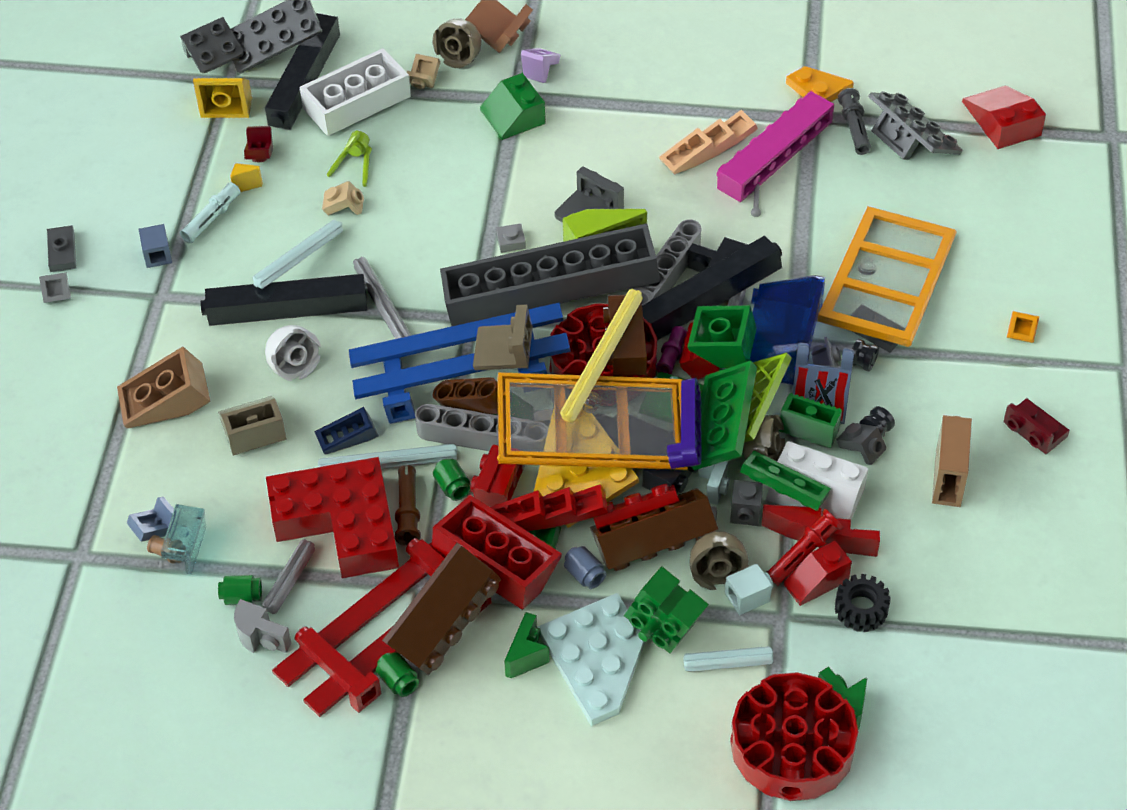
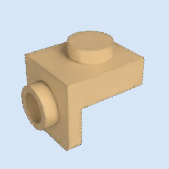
M416 54L411 71L406 72L409 75L410 84L418 89H425V87L433 88L441 63L439 58Z
M347 181L324 192L322 210L327 215H331L349 207L358 215L362 213L364 196L350 181Z

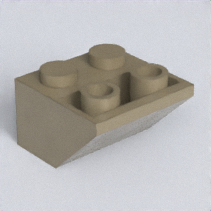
M272 396L218 411L233 456L287 440L281 413L275 398Z

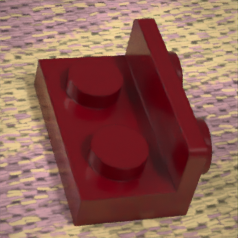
M1028 398L1017 406L1010 403L1006 408L1003 422L1009 429L1017 432L1033 447L1038 448L1044 454H1048L1069 435L1070 430Z

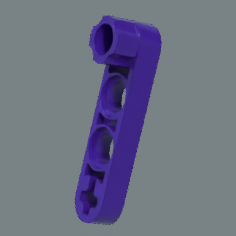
M697 378L681 381V443L667 445L671 469L701 465V391Z

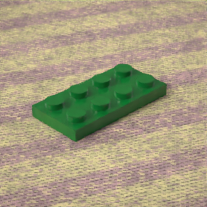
M751 360L705 375L701 396L702 461L701 465L691 466L694 470L742 456L757 366Z

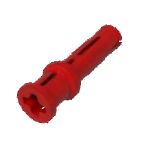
M826 508L822 511L823 515L811 527L807 526L805 528V535L766 571L777 586L817 547L825 546V541L837 529L842 530L844 528Z

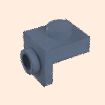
M158 497L154 509L130 514L127 524L138 539L143 542L149 540L153 535L159 537L171 535L177 513L164 497Z

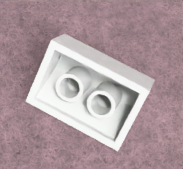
M787 441L777 462L831 488L828 497L820 507L821 516L823 515L822 511L826 508L835 518L852 519L865 490L868 468ZM769 487L765 500L766 504L806 507L799 501L780 494Z

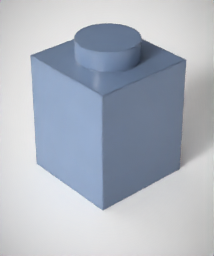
M164 224L139 228L146 267L151 268L171 264L172 258Z

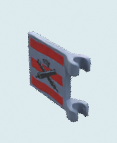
M799 343L793 395L798 394L799 397L803 396L804 399L809 398V400H814L815 402L819 401L820 404L825 403V405H830L831 407L835 406L836 409L840 408L842 410L840 423L845 424L854 350L843 349L841 368L807 364L809 344Z

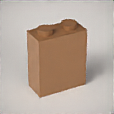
M943 415L936 447L932 504L961 507L969 470L971 418Z

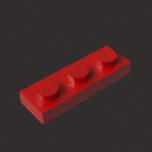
M662 484L652 488V493L643 496L640 493L631 494L624 498L625 502L616 505L613 502H608V513L593 517L596 528L598 529L678 502L679 498L675 486L668 487V484Z

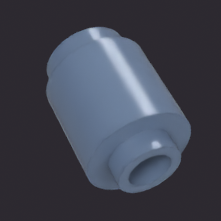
M585 546L573 547L566 553L564 568L582 586L594 589L604 581L607 575L604 565Z

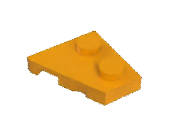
M807 66L798 69L786 77V84L802 97L812 91L830 102L836 100L841 91L853 88L854 86L852 80Z

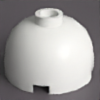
M284 326L272 333L266 343L265 354L267 363L277 375L288 381H293L292 379L298 376L299 379H303L312 373L319 363L318 346L321 347L320 342L315 334L301 326Z

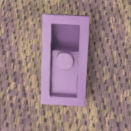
M541 48L522 50L523 74L526 78L545 83L550 65L559 64L561 54Z

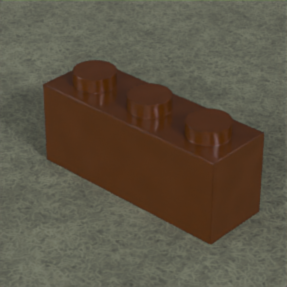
M626 295L608 296V307H603L604 323H611ZM642 301L607 362V365H612L613 376L646 375L647 354Z

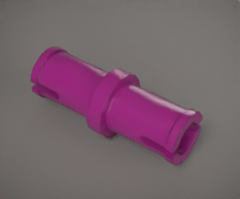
M673 327L668 341L663 344L661 348L662 355L656 365L658 373L661 371L672 374L676 361L682 356V346L687 335V330L683 327Z

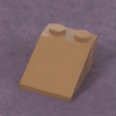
M183 346L117 386L123 424L127 429L187 416L211 402L203 364Z

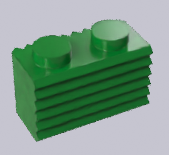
M789 393L780 411L784 430H779V432L813 442L819 446L832 448L839 432L842 410L840 408L836 409L835 406L825 405V403L820 404L819 401L815 402L814 400H809V398L804 399L803 396L799 397L798 394L793 395V393Z

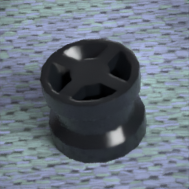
M857 339L852 347L854 350L853 366L861 365L863 370L869 372L878 357L879 346H869L865 344L864 340Z
M875 406L870 411L869 416H865L859 424L877 426L883 438L885 432L890 431L895 426V420L888 410L881 406Z

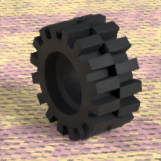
M856 574L851 576L850 581L847 578L844 579L843 584L839 585L836 593L835 614H838V620L841 622L845 619L844 626L847 628L851 624L854 625V631H858L859 627H863L864 632H869L870 626L873 630L877 629L879 623L882 625L888 615L890 606L888 588L884 589L882 581L876 583V577L874 576L867 580L866 574H861L860 579L857 578ZM856 597H865L871 600L874 606L868 609H861L854 606L851 600Z

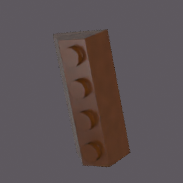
M698 488L679 494L678 502L598 529L596 525L591 526V533L608 570L612 568L614 571L622 570L629 567L631 561L641 558V561L652 559L658 555V551L667 548L669 551L677 550L685 546L684 542L694 538L697 541L703 535L719 530L708 497Z
M456 543L382 641L427 675H430L432 671L440 667L444 660V655L449 648L459 642L462 637V631L468 623L478 617L481 611L480 607L487 598L492 597L496 593L499 582L502 579L463 546Z

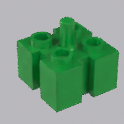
M661 566L634 599L635 601L624 614V617L629 620L633 627L641 630L638 633V637L642 641L647 642L652 637L653 642L658 647L665 649L671 654L709 604L691 589L688 592L678 585L680 580Z

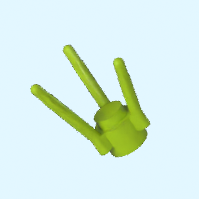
M356 130L351 134L344 150L328 171V177L332 176L348 153L354 157L364 155L362 186H367L369 158L372 148L368 146L370 139L366 133Z

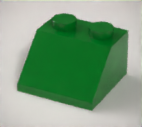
M523 73L501 80L480 106L481 112L501 140L546 124L545 102Z
M751 305L697 306L687 346L688 350L721 369L750 361L757 329Z

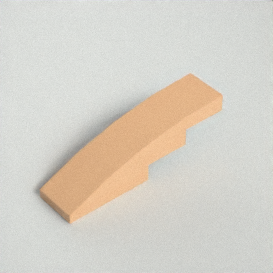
M740 110L725 122L718 119L704 131H701L699 128L695 129L662 154L659 159L675 175L718 156L758 130L756 123Z

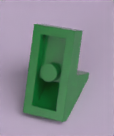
M525 612L504 660L505 677L513 678L549 663V647L538 643L541 629L537 628V615Z
M828 666L819 672L818 678L832 685V690L840 694L844 700L847 699L854 709L859 730L867 678L847 688L845 680L839 674H835Z

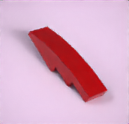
M601 484L573 493L570 487L545 496H542L539 490L490 507L526 531L576 523L608 513L606 494Z
M763 504L761 526L799 541L805 535V528L807 526L811 527L821 517V508L816 511L810 507ZM836 518L844 528L842 530L837 529L825 541L826 545L836 541L845 553L877 557L880 544L879 530L851 529V519Z

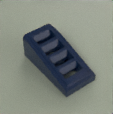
M364 407L314 431L325 455L370 441L379 436L370 415ZM353 428L354 431L349 433L348 429ZM342 431L344 436L339 438L337 433ZM332 435L334 441L329 443L326 436Z

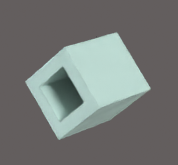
M755 564L727 576L725 594L737 613L741 615L770 602L773 582L767 572L763 573L759 565Z

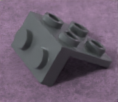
M224 17L180 36L187 58L192 57L199 71L203 74L243 56V49Z
M582 166L577 171V190L555 211V218L563 222L564 217L585 209H624V187Z

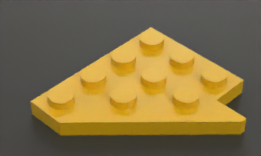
M585 404L574 422L566 421L567 453L619 454L616 446ZM554 409L543 452H556ZM540 465L534 491L539 490L542 496L570 487L573 493L601 484L605 490L606 502L608 503L638 484L639 478L632 468ZM576 523L566 524V526L569 528Z

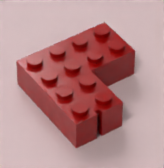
M379 457L266 476L272 523L277 542L334 532L342 579L399 568L397 548Z

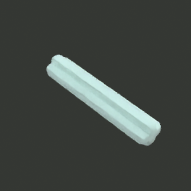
M768 646L687 653L683 659L685 671H700L769 665L773 663V651Z

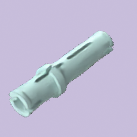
M232 182L227 183L217 195H213L209 199V203L180 231V236L183 240L193 243L219 214L225 213L228 210V205L241 193L238 186Z

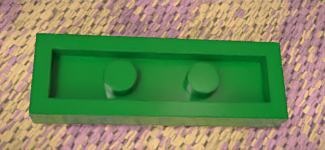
M755 450L745 460L740 471L749 476L750 479L761 482L773 488L776 492L787 495L799 501L802 505L816 511L824 503L831 489Z

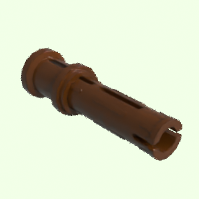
M405 465L398 469L399 508L395 512V521L398 523L395 540L401 545H408L413 539L417 538L420 540L421 533L417 528V523L420 521V512L416 508V469L408 465V474L406 475Z

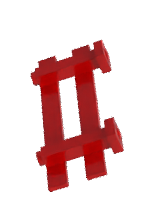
M417 538L410 541L406 547L410 560L320 632L317 633L312 627H302L294 638L299 643V648L272 669L273 674L287 687L317 664L331 676L303 699L304 703L319 717L347 694H349L351 706L358 713L382 694L379 678L374 672L380 657L386 653L397 652L382 641L391 628L351 661L343 657L336 648L424 577L433 575L445 558L431 547L432 542L428 544L423 539L419 540ZM491 597L487 598L480 607L481 611L491 604Z

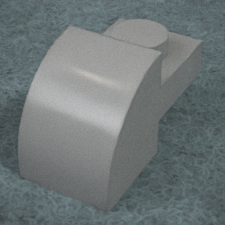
M240 599L235 608L234 621L242 645L253 653L259 644H262V646L274 651L277 649L286 653L292 644L288 627L271 622L267 608Z

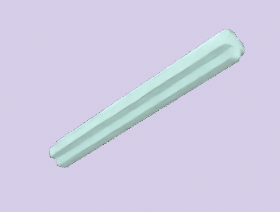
M332 220L253 276L254 286L261 289L265 288L338 236L343 231L342 223Z
M455 444L320 458L318 460V467L379 457L381 468L435 463L443 459L456 460L457 448Z

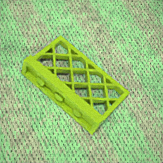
M788 353L753 362L757 366L747 423L749 427L746 431L744 442L754 440L791 362L792 358Z

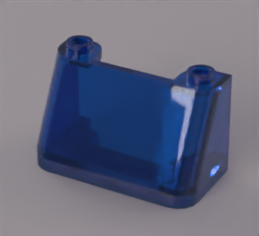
M812 275L761 283L759 289L754 288L751 304H754L752 313L757 329L750 360L756 362L788 353L792 359L781 383L794 384L799 343H807L811 347L818 314L823 305L826 277Z

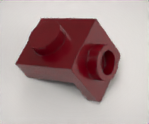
M247 127V144L244 149L245 160L252 159V162H264L270 159L273 152L271 127Z

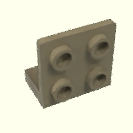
M516 305L515 317H511V325L478 327L473 360L474 370L528 368L533 329L528 305Z

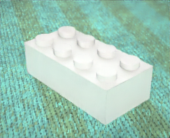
M384 48L300 86L303 109L327 136L411 97L409 75Z

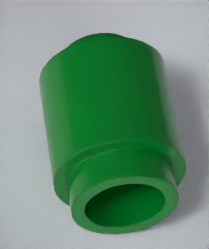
M443 459L436 464L433 470V477L444 494L454 501L465 498L470 492V480L455 459Z
M254 575L224 576L223 582L218 583L219 600L224 599L225 605H237L240 599L253 604L255 601H261L262 580L260 577L254 578Z
M398 652L386 653L378 660L376 674L394 694L406 697L416 690L419 685L417 673Z

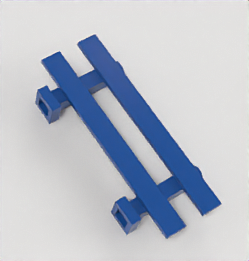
M560 302L529 309L533 328L564 321ZM516 312L348 349L351 368L384 362L385 369L383 374L352 380L355 400L388 392V397H384L382 400L389 424L414 419V405L410 392H406V388L486 370H474V353L405 369L402 367L401 357L476 341L478 327L511 325V317H515ZM532 329L528 368H518V373L547 374L545 362L539 363V359L571 352L567 333L534 339ZM522 388L524 394L544 390L535 388Z

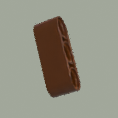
M494 378L445 380L440 382L433 390V398L441 406L486 414H498L497 381Z

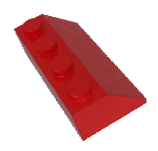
M469 495L433 526L431 546L433 549L446 558L455 544L459 543L502 579L499 582L496 593L521 610L526 608L541 594L562 556V553L472 495Z

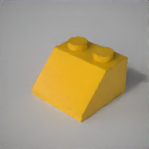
M193 79L201 118H249L252 93L248 79Z

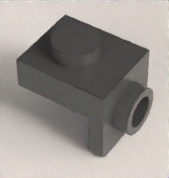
M852 423L836 439L839 448L861 452L865 463L870 465L886 450V445L877 426Z

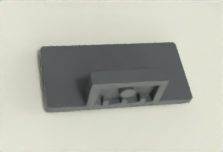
M286 0L231 28L243 49V56L234 60L233 63L237 72L241 74L322 33V28L311 1Z
M881 91V93L871 92L868 97L883 109L871 131L902 159L909 160L919 142L932 153L957 155L962 153L963 149L957 145V140L949 135H945L937 123L924 117L925 113L921 109L909 104V99L903 94H889Z

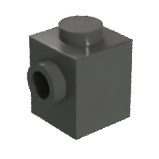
M734 480L730 523L759 526L763 483Z

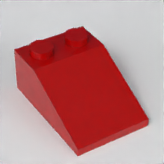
M1005 85L962 99V103L997 149L1042 135L1046 113L1034 98Z

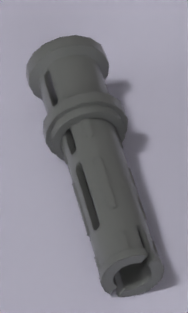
M847 88L839 93L838 101L843 107L842 116L848 121L855 152L859 155H864L870 152L871 149L862 119L864 108L859 103L860 94L858 90Z

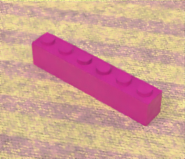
M812 91L803 98H799L794 106L781 114L779 119L773 124H769L765 131L758 137H754L744 149L737 151L729 162L720 166L717 171V189L741 203L754 191L758 184L760 186L832 123L834 104Z

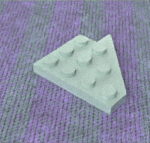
M618 593L538 626L541 629L540 638L544 645L549 647L552 659L591 726L619 714L645 644L638 637V633L641 630L633 627L629 620L624 617L628 609Z

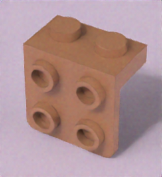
M480 0L465 20L475 25L480 32L481 39L500 53L506 44L512 46L519 37L518 29L523 32L531 21L528 16L533 9L525 4L516 16L497 0Z

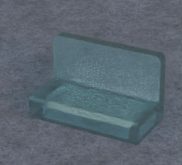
M176 504L161 549L162 558L185 562L187 574L193 573L206 530L205 511L203 508Z

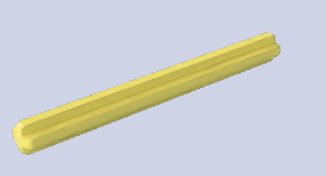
M630 289L627 292L560 412L563 420L569 422L576 420L643 299L642 293L639 290Z

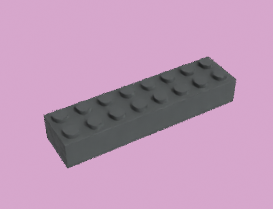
M648 224L440 268L445 305L451 326L516 312V305H528V309L660 282L657 259Z

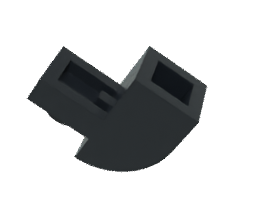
M724 237L719 248L715 251L692 243L688 250V268L701 272L748 244Z

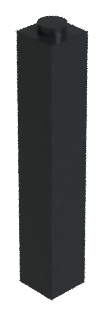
M316 13L322 33L300 43L296 48L265 106L268 126L291 130L303 107L300 86L318 79L340 36L338 17Z
M765 235L642 305L643 318L651 324L657 340L671 333L673 327L683 326L694 320L697 306H718L782 268L781 248L777 243H772Z
M364 274L272 282L263 289L255 287L254 284L205 289V300L200 301L202 316L207 315L209 326L368 311Z

